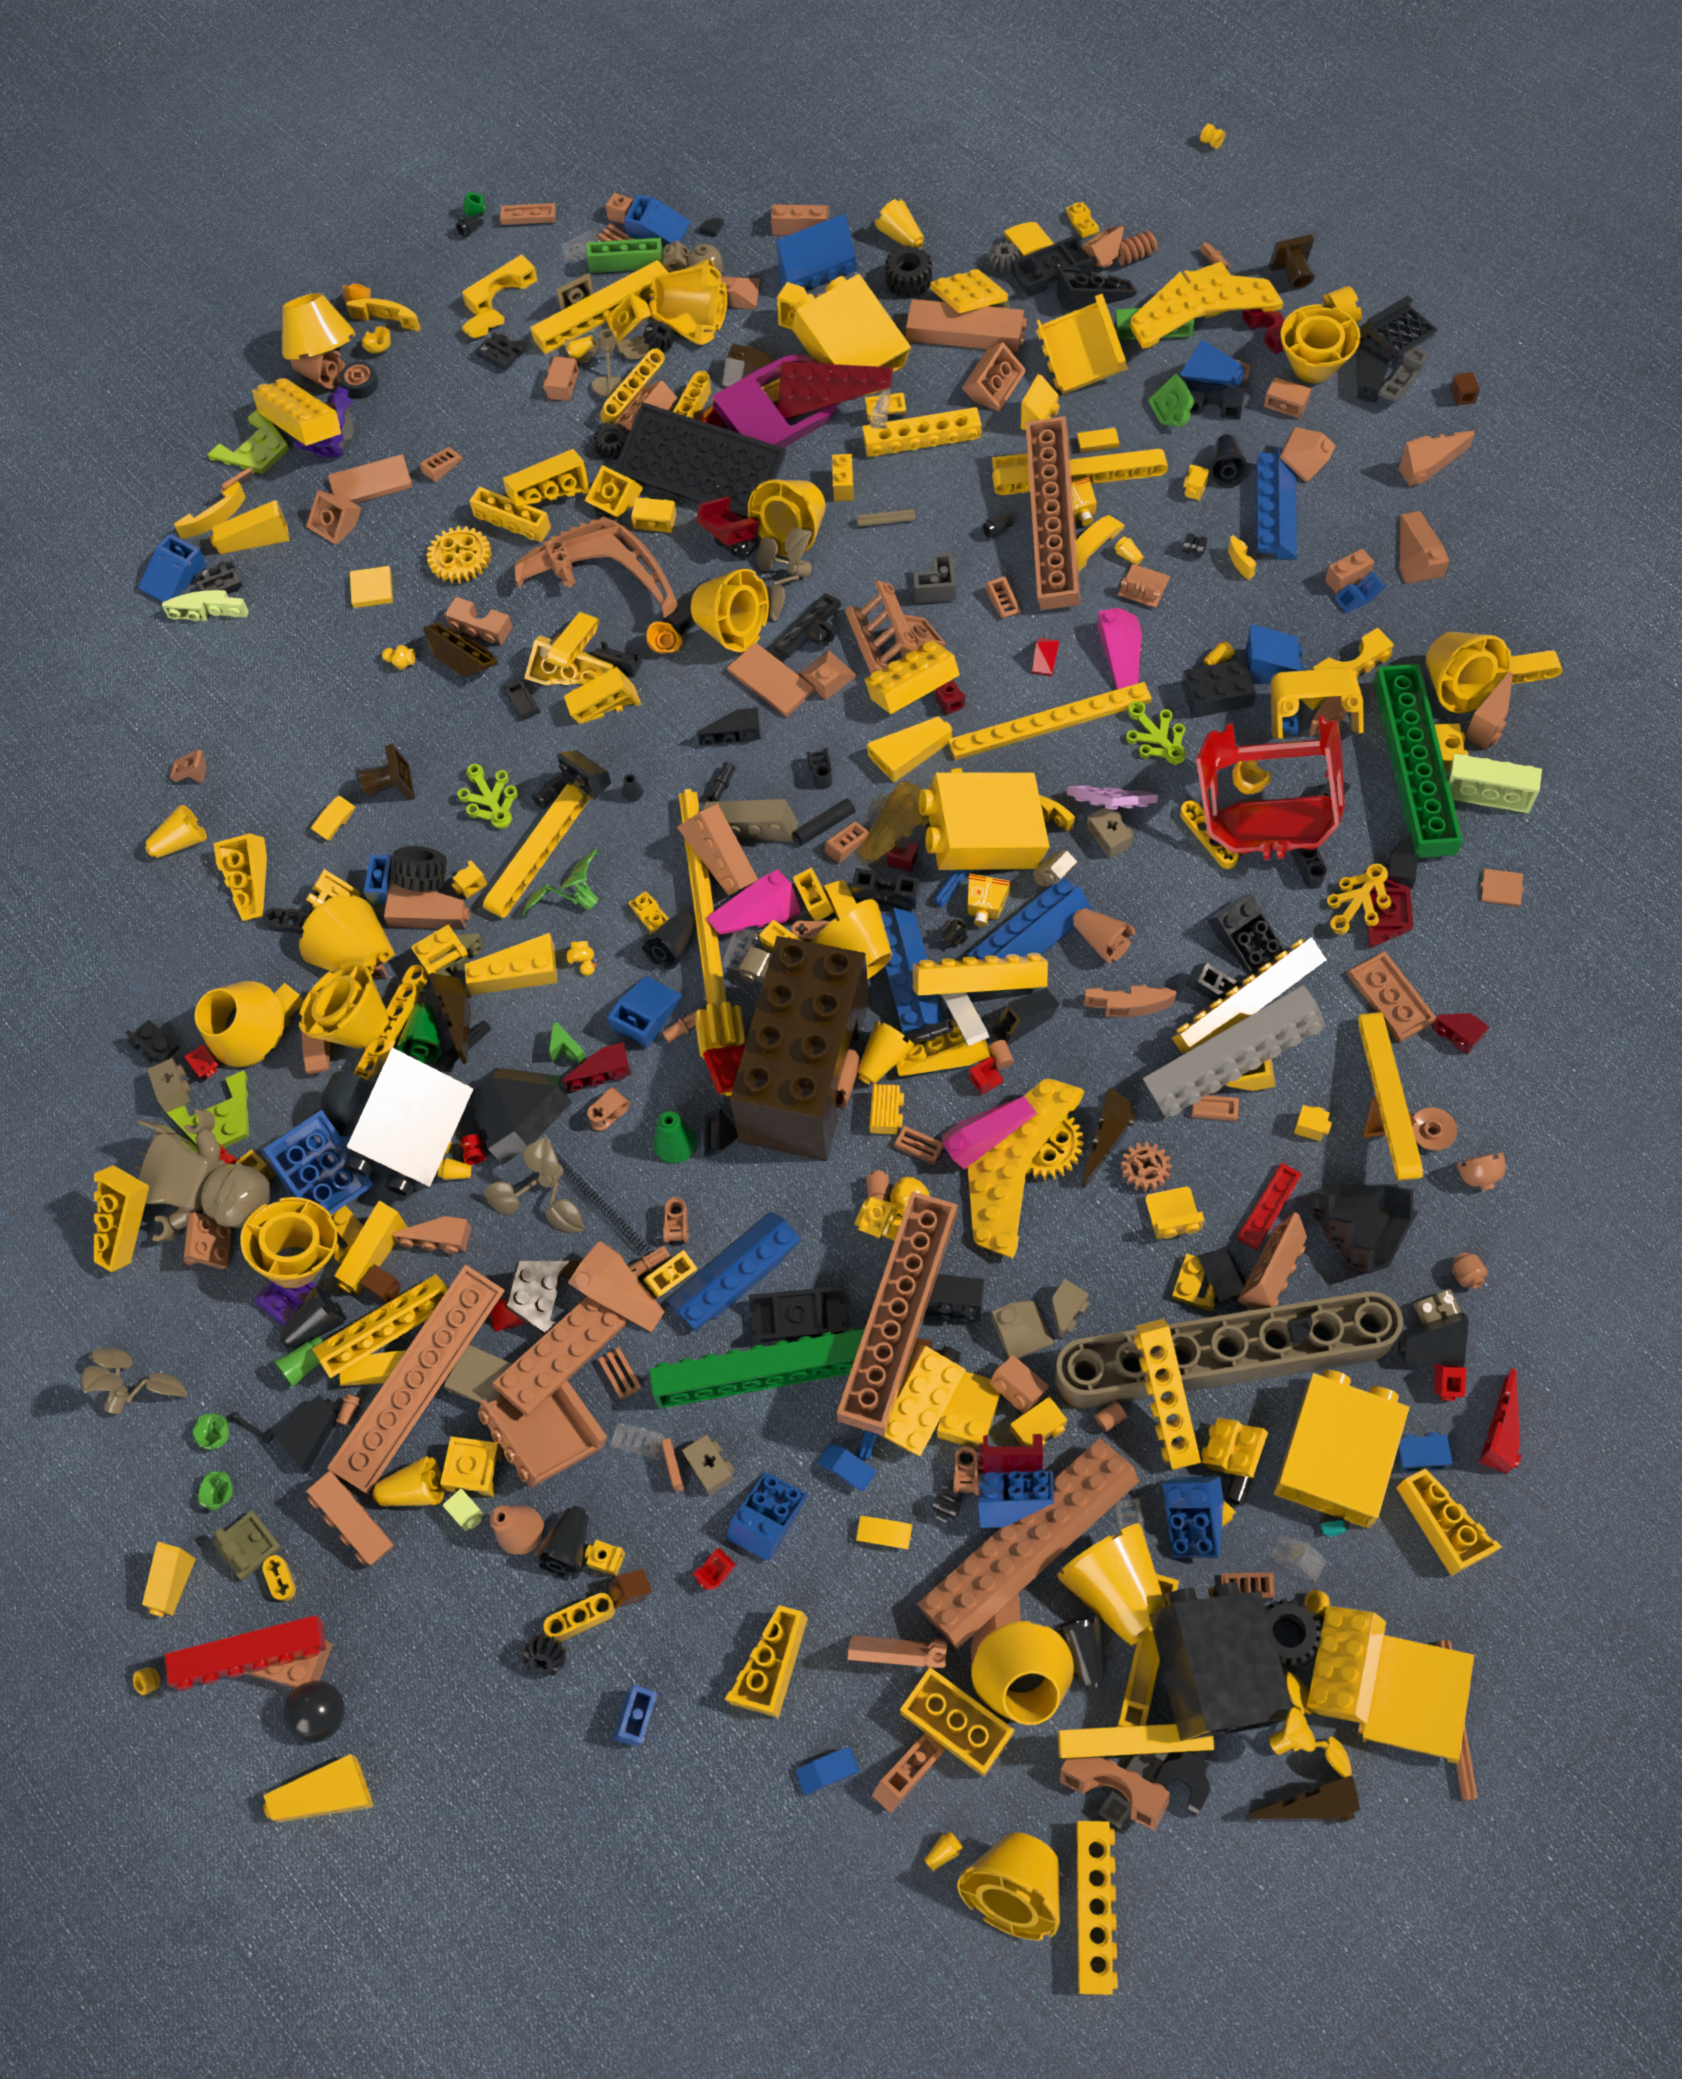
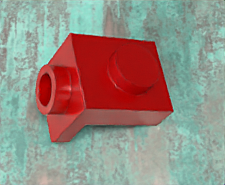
M204 1044L185 1056L200 1079L202 1077L208 1079L218 1072L216 1068L219 1065Z
M718 1548L715 1549L701 1568L693 1572V1575L697 1578V1583L702 1588L711 1591L720 1587L737 1565Z

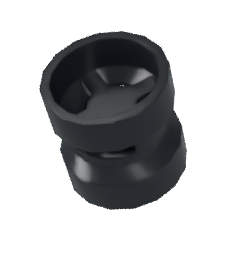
M1188 532L1182 552L1187 554L1195 553L1196 556L1202 558L1208 538L1203 536L1199 538L1195 534Z

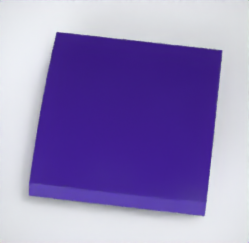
M271 1281L265 1289L254 1297V1302L284 1326L316 1285L310 1282L299 1288H284Z

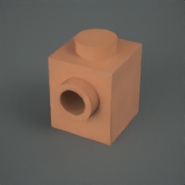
M614 193L606 204L608 219L625 225L624 219L634 199Z

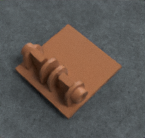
M1132 564L1127 577L1122 579V587L1118 596L1156 608L1171 576Z

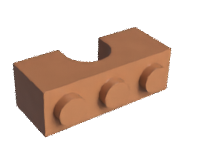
M455 597L445 613L448 626L456 631L467 633L471 637H478L490 644L495 643L502 646L513 628L509 615L491 609L486 617L476 619L477 612L474 603Z

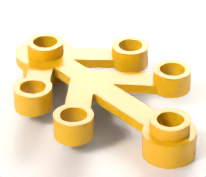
M1372 864L1367 868L1366 873L1350 878L1343 877L1339 881L1340 888L1345 893L1331 894L1327 898L1329 907L1337 909L1343 902L1353 901L1343 915H1337L1331 919L1330 925L1335 934L1343 935L1349 930V921L1362 903L1366 913L1364 916L1366 924L1369 926L1378 924L1379 917L1374 911L1370 891L1375 886L1378 894L1376 901L1379 908L1386 909L1391 905L1390 897L1386 894L1383 883L1388 877L1387 869L1384 866ZM1365 883L1362 888L1352 890L1354 885ZM1384 899L1387 900L1385 903H1380ZM1370 917H1375L1374 920H1368Z

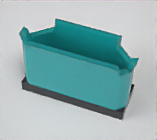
M1344 1518L1322 1520L1319 1522L1322 1537L1324 1535L1331 1537L1347 1533Z

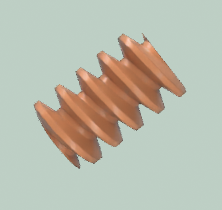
M1147 230L1121 241L1118 256L1116 257L1119 265L1124 266L1125 261L1130 264L1132 259L1137 261L1138 256L1141 259L1145 257V254L1150 256L1151 250L1153 253H1156L1158 247L1154 235Z

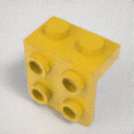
M1189 1187L1162 1191L1146 1196L1145 1201L1156 1239H1168L1176 1235L1193 1234L1202 1230L1205 1219L1202 1212H1197Z

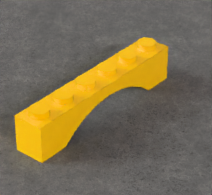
M1156 1574L1165 1606H1167L1164 1595L1177 1590L1179 1580ZM1149 1629L1143 1632L1142 1636L1144 1639L1136 1644L1117 1727L1146 1725L1160 1661L1154 1634Z

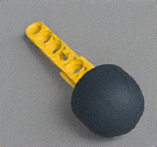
M413 965L406 971L402 984L398 987L386 1010L388 1021L385 1029L373 1043L367 1046L354 1073L334 1072L323 1092L321 1106L322 1111L335 1128L342 1131L345 1130L373 1070L372 1068L370 1071H365V1068L369 1064L375 1065L379 1055L393 1048L420 996V990H423L428 980V974L421 965ZM422 972L419 978L412 979L416 973ZM412 990L411 995L403 997L405 992ZM403 1008L399 1015L394 1016V1012L397 1009ZM384 1045L380 1052L375 1053V1049L378 1046Z

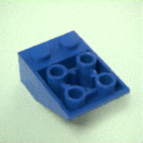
M637 194L624 219L627 235L634 239L661 238L663 246H667L676 240L681 243L691 224L689 219L657 199Z
M169 533L156 547L138 588L162 602L178 597L195 578V574L199 573L207 563L200 549Z
M645 976L617 1002L607 1017L610 1028L649 1048L683 997V994Z
M1053 1471L989 1472L979 1474L978 1507L980 1528L1006 1527L1054 1503Z
M765 1472L732 1518L726 1539L769 1562L783 1542L808 1494Z
M1220 1476L1173 1477L1164 1482L1163 1491L1172 1558H1220L1223 1494Z

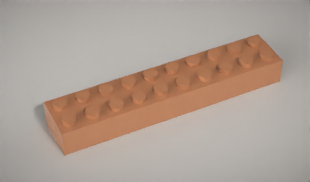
M1066 417L1026 422L1039 606L1041 610L1081 605L1069 435Z
M911 1192L837 1411L838 1422L885 1436L957 1217V1204L917 1192Z
M1099 1438L1053 1480V1504L1006 1527H1001L918 1603L925 1617L958 1649L1139 1482L1134 1467Z

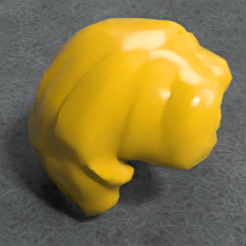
M1257 760L1240 761L1235 764L1232 771L1235 787L1245 795L1258 793L1271 782L1270 771L1261 769L1257 764Z
M902 1177L891 1190L890 1203L895 1205V1209L898 1210L897 1213L901 1216H904L912 1191L930 1196L925 1185L916 1178Z

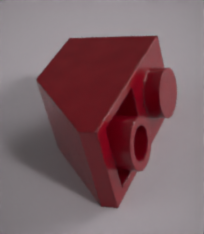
M1472 1013L1438 1015L1431 1028L1439 1036L1451 1041L1458 1050L1469 1054L1483 1039L1489 1026Z

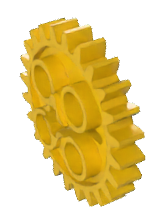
M457 526L456 531H453L450 527L449 533L442 531V537L436 535L437 541H430L432 547L427 548L429 553L426 554L428 565L432 573H436L437 578L442 576L444 582L448 578L451 583L458 579L460 584L464 578L469 582V577L472 576L476 579V573L483 574L482 568L487 569V563L491 562L490 544L486 536H482L481 531L476 533L475 528L469 531L467 526L463 530Z
M1067 1114L1045 1142V1145L1034 1156L1026 1175L1033 1171L1035 1179L1038 1178L1039 1174L1043 1175L1044 1180L1047 1179L1048 1174H1051L1052 1178L1056 1179V1173L1059 1172L1062 1176H1065V1168L1072 1171L1071 1163H1079L1076 1156L1080 1157L1083 1155L1080 1148H1084V1142L1080 1140L1084 1138L1083 1133L1079 1132L1080 1125H1074V1117L1067 1120ZM1061 1137L1068 1138L1064 1143L1057 1142ZM1049 1155L1055 1156V1159L1052 1161L1044 1160Z

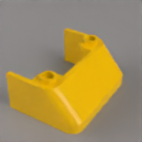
M1349 668L1276 673L1271 679L1272 737L1283 738L1282 717L1293 716L1298 711L1299 699L1341 696L1342 708L1347 712H1351L1352 731L1363 733V698L1355 672Z

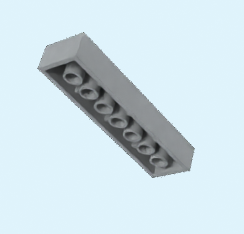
M1303 985L1144 1077L1143 1080L1167 1119L1170 1116L1179 1114L1187 1106L1198 1103L1206 1095L1217 1092L1225 1084L1238 1080L1244 1073L1257 1069L1270 1058H1276L1289 1047L1297 1046L1303 1039L1319 1033L1326 1026L1317 1003Z

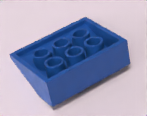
M845 213L776 240L780 283L783 287L789 282L803 287L806 291L856 271V256Z
M322 1110L259 1150L291 1197L314 1201L324 1207L330 1215L373 1186L368 1177L356 1175L343 1167L346 1158L334 1153L341 1137Z

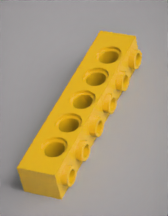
M977 407L862 426L867 457L979 439L981 438V421Z
M435 1274L315 1346L312 1350L327 1375L332 1378L427 1320L448 1288L439 1276Z
M1164 1318L1135 1326L1137 1334L1133 1336L1137 1350L1141 1349L1143 1356L1139 1358L1142 1372H1146L1148 1380H1145L1144 1383L1147 1394H1152L1153 1398L1150 1408L1153 1417H1157L1159 1425L1155 1426L1158 1439L1163 1440L1164 1447L1160 1448L1164 1463L1168 1462L1172 1470L1201 1463L1169 1325ZM1160 1346L1158 1352L1150 1353L1152 1347ZM1159 1369H1166L1163 1375H1155ZM1164 1392H1171L1169 1397L1161 1398ZM1176 1414L1173 1420H1166L1169 1415ZM1175 1437H1181L1179 1442L1171 1443Z
M1077 1821L1078 1994L1113 1995V1989H1117V1972L1112 1971V1960H1117V1944L1112 1942L1111 1931H1116V1914L1111 1913V1902H1116L1115 1885H1111L1110 1874H1115V1857H1110V1845L1114 1846L1115 1833L1114 1829H1110L1109 1822ZM1093 1843L1099 1844L1103 1849V1855L1100 1858L1092 1857L1088 1850L1089 1845ZM1098 1871L1102 1874L1104 1880L1101 1886H1093L1090 1883L1089 1874L1091 1872ZM1097 1899L1103 1903L1104 1911L1101 1915H1095L1090 1911L1089 1904L1092 1900ZM1093 1928H1099L1103 1931V1943L1095 1944L1091 1941L1090 1931ZM1093 1957L1103 1959L1105 1969L1102 1973L1092 1971L1090 1962Z

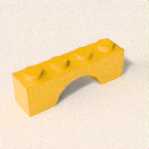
M521 254L463 290L462 295L465 305L476 316L493 309L492 299L498 291L508 287H516L523 290L538 281L535 267Z
M1376 628L1361 638L1358 648L1360 656L1352 661L1341 662L1329 657L1315 665L1312 670L1349 668L1355 672L1358 678L1362 673L1370 672L1380 662H1386L1392 655L1391 652L1394 644L1379 628Z

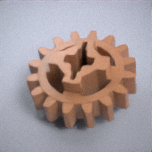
M1146 1142L1145 1146L1141 1147L1139 1143H1136L1135 1150L1129 1147L1128 1154L1123 1155L1122 1160L1124 1162H1121V1169L1124 1171L1122 1172V1177H1129L1127 1184L1135 1183V1190L1141 1186L1144 1192H1147L1148 1187L1156 1191L1157 1184L1163 1187L1164 1179H1169L1170 1173L1168 1172L1172 1168V1165L1168 1164L1170 1156L1164 1157L1165 1149L1158 1151V1144L1149 1147V1142Z

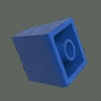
M1201 340L1180 373L1186 384L1187 381L1230 387L1239 386L1245 377L1241 363L1204 340Z
M1250 625L1245 646V657L1253 683H1271L1272 677L1279 672L1303 671V662L1299 660L1302 656V646L1298 645L1297 636L1258 625Z

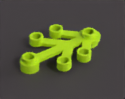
M1140 701L1130 703L1128 709L1129 716L1133 720H1139L1150 734L1130 730L1126 736L1127 743L1134 745L1140 741L1160 744L1163 748H1152L1147 744L1142 745L1139 749V756L1143 759H1148L1151 756L1165 757L1171 764L1182 763L1186 758V751L1181 745L1182 737L1185 734V726L1183 724H1175L1173 726L1172 735L1174 740L1172 744L1167 739L1169 723L1172 720V712L1170 710L1164 709L1160 712L1159 720L1161 724L1159 730L1145 715L1144 703Z
M471 764L467 769V776L471 782L477 783L483 796L472 794L467 788H462L457 793L459 800L463 803L471 802L489 806L492 812L480 810L476 804H469L466 808L468 816L470 818L478 817L491 820L493 826L498 829L509 827L512 821L509 810L513 800L518 796L515 786L510 785L504 789L506 798L501 808L498 805L502 790L509 781L508 773L505 770H499L495 774L497 781L491 792L484 780L483 768L478 764Z

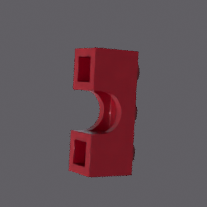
M1262 308L1243 309L1241 319L1252 331L1259 327L1267 328L1264 344L1275 355L1284 351L1280 337L1285 321L1283 315L1277 310L1264 312Z

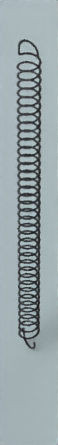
M565 1163L562 1168H565L568 1163ZM573 1168L570 1169L567 1174H565V1175H567V1177H568V1174L571 1173L570 1171H571V1170L573 1171ZM574 1171V1172L571 1174L570 1180H575V1179H576L575 1177H574L573 1179H571V1177L576 1174V1171ZM579 1177L577 1181L573 1183H575L576 1185V1183L579 1182L582 1179V1177ZM582 1180L583 1182H580L579 1185L576 1186H578V1189H581V1192H584L585 1194V1191H587L590 1188V1186H587L585 1190L582 1191V1188L584 1187L582 1186L581 1188H579V1186L583 1184L585 1181ZM591 1188L585 1195L591 1193L593 1188ZM599 1194L595 1195L592 1199V1203H595V1206H598V1209H601V1212H605L606 1210H608L610 1206H607L605 1210L602 1211V1208H604L607 1205V1203L603 1204L601 1208H599V1205H596V1203L601 1200V1197H599L596 1200V1202H593V1200L596 1199ZM610 1209V1210L607 1212V1214L603 1213L604 1215H606L607 1218H609V1220H610V1217H612L613 1215L611 1214L609 1217H608L607 1215H608L610 1212H612L613 1209ZM618 1214L615 1215L612 1220H610V1221H612L613 1224H614L613 1220L618 1217ZM621 1217L618 1218L615 1222V1226H618V1229H621V1232L627 1231L630 1228V1226H628L624 1231H622V1228L624 1227L622 1226L621 1228H619V1226L622 1223L620 1222L619 1225H616V1223L621 1220ZM630 1229L628 1233L624 1235H626L627 1237V1235L631 1233L633 1229ZM633 1232V1233L631 1234V1236H630V1237H627V1238H629V1240H630V1238H631L633 1235H635L636 1232ZM630 1240L632 1241V1244H635V1247H638V1250H641V1253H644L642 1252V1249L645 1248L647 1244H644L643 1247L639 1249V1246L642 1245L644 1241H642L638 1246H636V1243H633V1240ZM649 1246L646 1248V1251L650 1254V1252L648 1251L650 1248Z

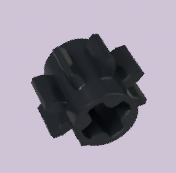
M959 919L951 920V922L947 920L941 927L943 929L942 938L949 945L955 946V944L958 945L959 943L962 945L968 938L966 935L968 927Z
M947 1490L946 1494L939 1492L932 1506V1510L937 1512L935 1518L945 1523L948 1518L955 1520L962 1505L961 1502L957 1501L958 1494Z

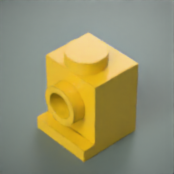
M1190 465L1189 473L1183 484V487L1186 488V497L1197 500L1201 499L1208 482L1209 469Z
M471 860L467 862L469 865L467 868L460 870L453 877L454 883L451 884L458 895L462 893L466 899L487 885L484 874Z
M252 1149L236 1162L258 1170L265 1175L268 1181L275 1176L270 1167Z
M595 1540L594 1545L589 1544L587 1547L585 1559H588L587 1565L590 1568L617 1577L626 1553L623 1548ZM604 1551L607 1553L604 1559L598 1558L600 1552Z

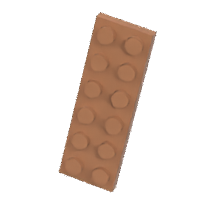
M587 1296L493 1382V1388L526 1417L530 1416L627 1325V1320L620 1314Z

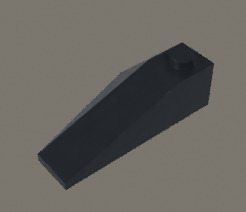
M1057 267L1056 270L1057 299L1064 310H1079L1097 302L1095 296L1103 294L1105 303L1136 296L1137 294L1130 280L1113 276L1103 278L1092 271L1090 274L1080 272V268Z

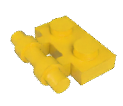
M324 869L312 888L319 893L318 897L309 893L306 901L310 902L312 907L316 909L324 902L325 898L330 899L338 895H344L345 897L359 896L361 892Z

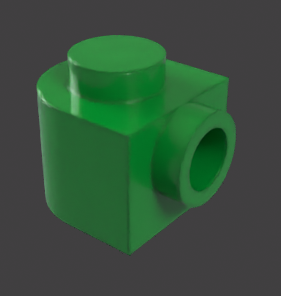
M468 192L462 205V210L466 215H484L486 204L483 203L484 195L475 192Z

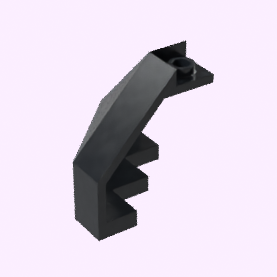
M495 1068L470 1085L473 1091L470 1095L469 1103L475 1104L477 1112L474 1115L480 1130H485L488 1139L485 1141L487 1148L502 1165L533 1144L572 1103L567 1096L566 1090L562 1086H558L561 1076Z
M1399 1184L1331 1185L1310 1192L1311 1218L1315 1223L1319 1222L1325 1231L1324 1236L1334 1250L1338 1249L1345 1260L1343 1262L1349 1270L1366 1274L1390 1266L1418 1210H1413L1414 1190L1399 1187Z

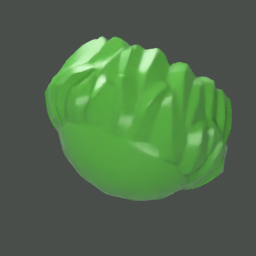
M215 1413L205 1414L197 1419V1424L193 1429V1437L200 1447L206 1450H213L222 1447L229 1438V1425L222 1415Z
M211 1471L207 1473L200 1484L201 1488L198 1490V1502L210 1511H215L227 1504L232 1497L234 1489L229 1475L224 1471Z

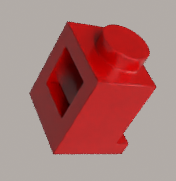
M1434 1364V1393L1441 1396L1440 1399L1446 1401H1455L1456 1397H1465L1467 1368L1463 1366Z

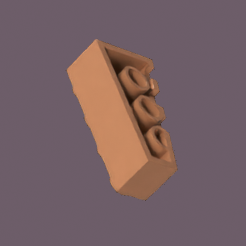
M718 804L700 811L677 827L729 896L758 880Z
M329 1471L306 1490L310 1494L307 1499L315 1509L322 1508L326 1513L323 1518L332 1528L335 1525L342 1532L339 1535L341 1540L347 1546L352 1544L358 1551L354 1554L363 1565L368 1563L370 1566H373L395 1545L377 1523L370 1518V1515L360 1503L356 1502L352 1493L339 1482L340 1479L337 1475Z
M325 1639L326 1650L320 1651L316 1657L304 1658V1656L294 1658V1662L279 1665L274 1663L270 1664L266 1670L253 1671L251 1669L244 1671V1674L292 1688L312 1680H320L333 1644Z

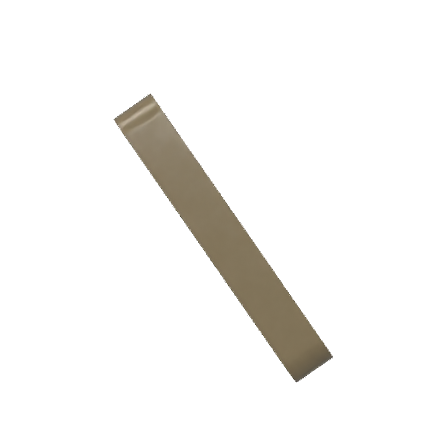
M1369 1291L1168 1325L1174 1350L1183 1352L1189 1357V1363L1185 1365L1178 1364L1184 1392L1376 1361L1384 1357L1397 1340L1403 1327V1317L1398 1305L1390 1297L1379 1292ZM1312 1317V1328L1308 1338L1300 1345L1293 1347L1287 1322ZM1360 1321L1372 1322L1378 1328V1332H1367L1361 1327ZM1321 1328L1326 1330L1330 1334L1331 1340L1322 1341L1313 1334V1329ZM1130 1330L1081 1338L1068 1343L1058 1356L1055 1371V1387L1060 1397L1066 1403L1077 1408L1110 1405L1114 1401L1123 1403L1152 1398V1394H1147L1144 1383L1145 1380H1148L1147 1373L1142 1372V1370L1132 1373L1125 1370L1122 1362L1126 1359H1134L1139 1362V1358L1143 1357L1141 1349L1137 1350L1133 1335H1136L1137 1331ZM1265 1337H1278L1284 1343V1347L1281 1349L1270 1347L1266 1343ZM1221 1343L1229 1344L1236 1349L1237 1354L1233 1357L1224 1356L1218 1351L1217 1346ZM1160 1346L1152 1347L1150 1353L1158 1352ZM1078 1367H1088L1093 1370L1095 1377L1089 1381H1084L1077 1378L1074 1371ZM1159 1369L1155 1375H1163L1166 1369ZM1164 1392L1161 1396L1170 1395L1171 1392Z

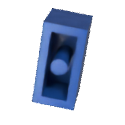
M370 854L364 893L370 904L386 905L392 855Z
M1438 1432L1426 1433L1424 1437H1415L1414 1434L1401 1435L1395 1456L1398 1474L1420 1472L1424 1469L1427 1471L1448 1470L1453 1464L1447 1435H1439Z
M637 1685L627 1688L611 1739L634 1747L642 1744L658 1693Z

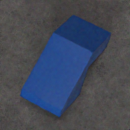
M1371 571L1357 586L1348 583L1334 599L1344 612L1348 613L1371 602L1386 586L1376 573Z
M830 1443L817 1462L822 1468L837 1474L849 1486L860 1491L865 1490L877 1472L848 1450L833 1443Z
M846 1747L821 1757L796 1770L805 1796L813 1794L829 1784L841 1782L860 1772L851 1747Z

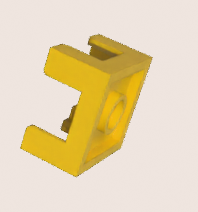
M451 1437L440 1485L449 1492H458L457 1489L478 1491L481 1496L493 1497L495 1491V1484L492 1482L496 1460L501 1461L503 1449L495 1442Z

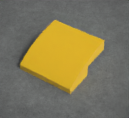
M1036 222L1019 224L1004 231V236L1010 244L1014 243V246L1018 247L1021 257L1054 244Z

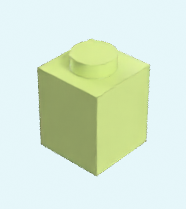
M462 1489L443 1504V1507L465 1531L469 1528H475L481 1522V1517L484 1516L483 1512Z

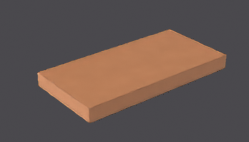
M403 454L328 475L333 494L348 499L354 504L413 487Z
M756 642L727 667L731 675L785 717L815 692L812 685Z
M1385 951L1348 971L1347 975L1376 1013H1383L1386 1027L1399 1043L1433 1025L1436 1016Z

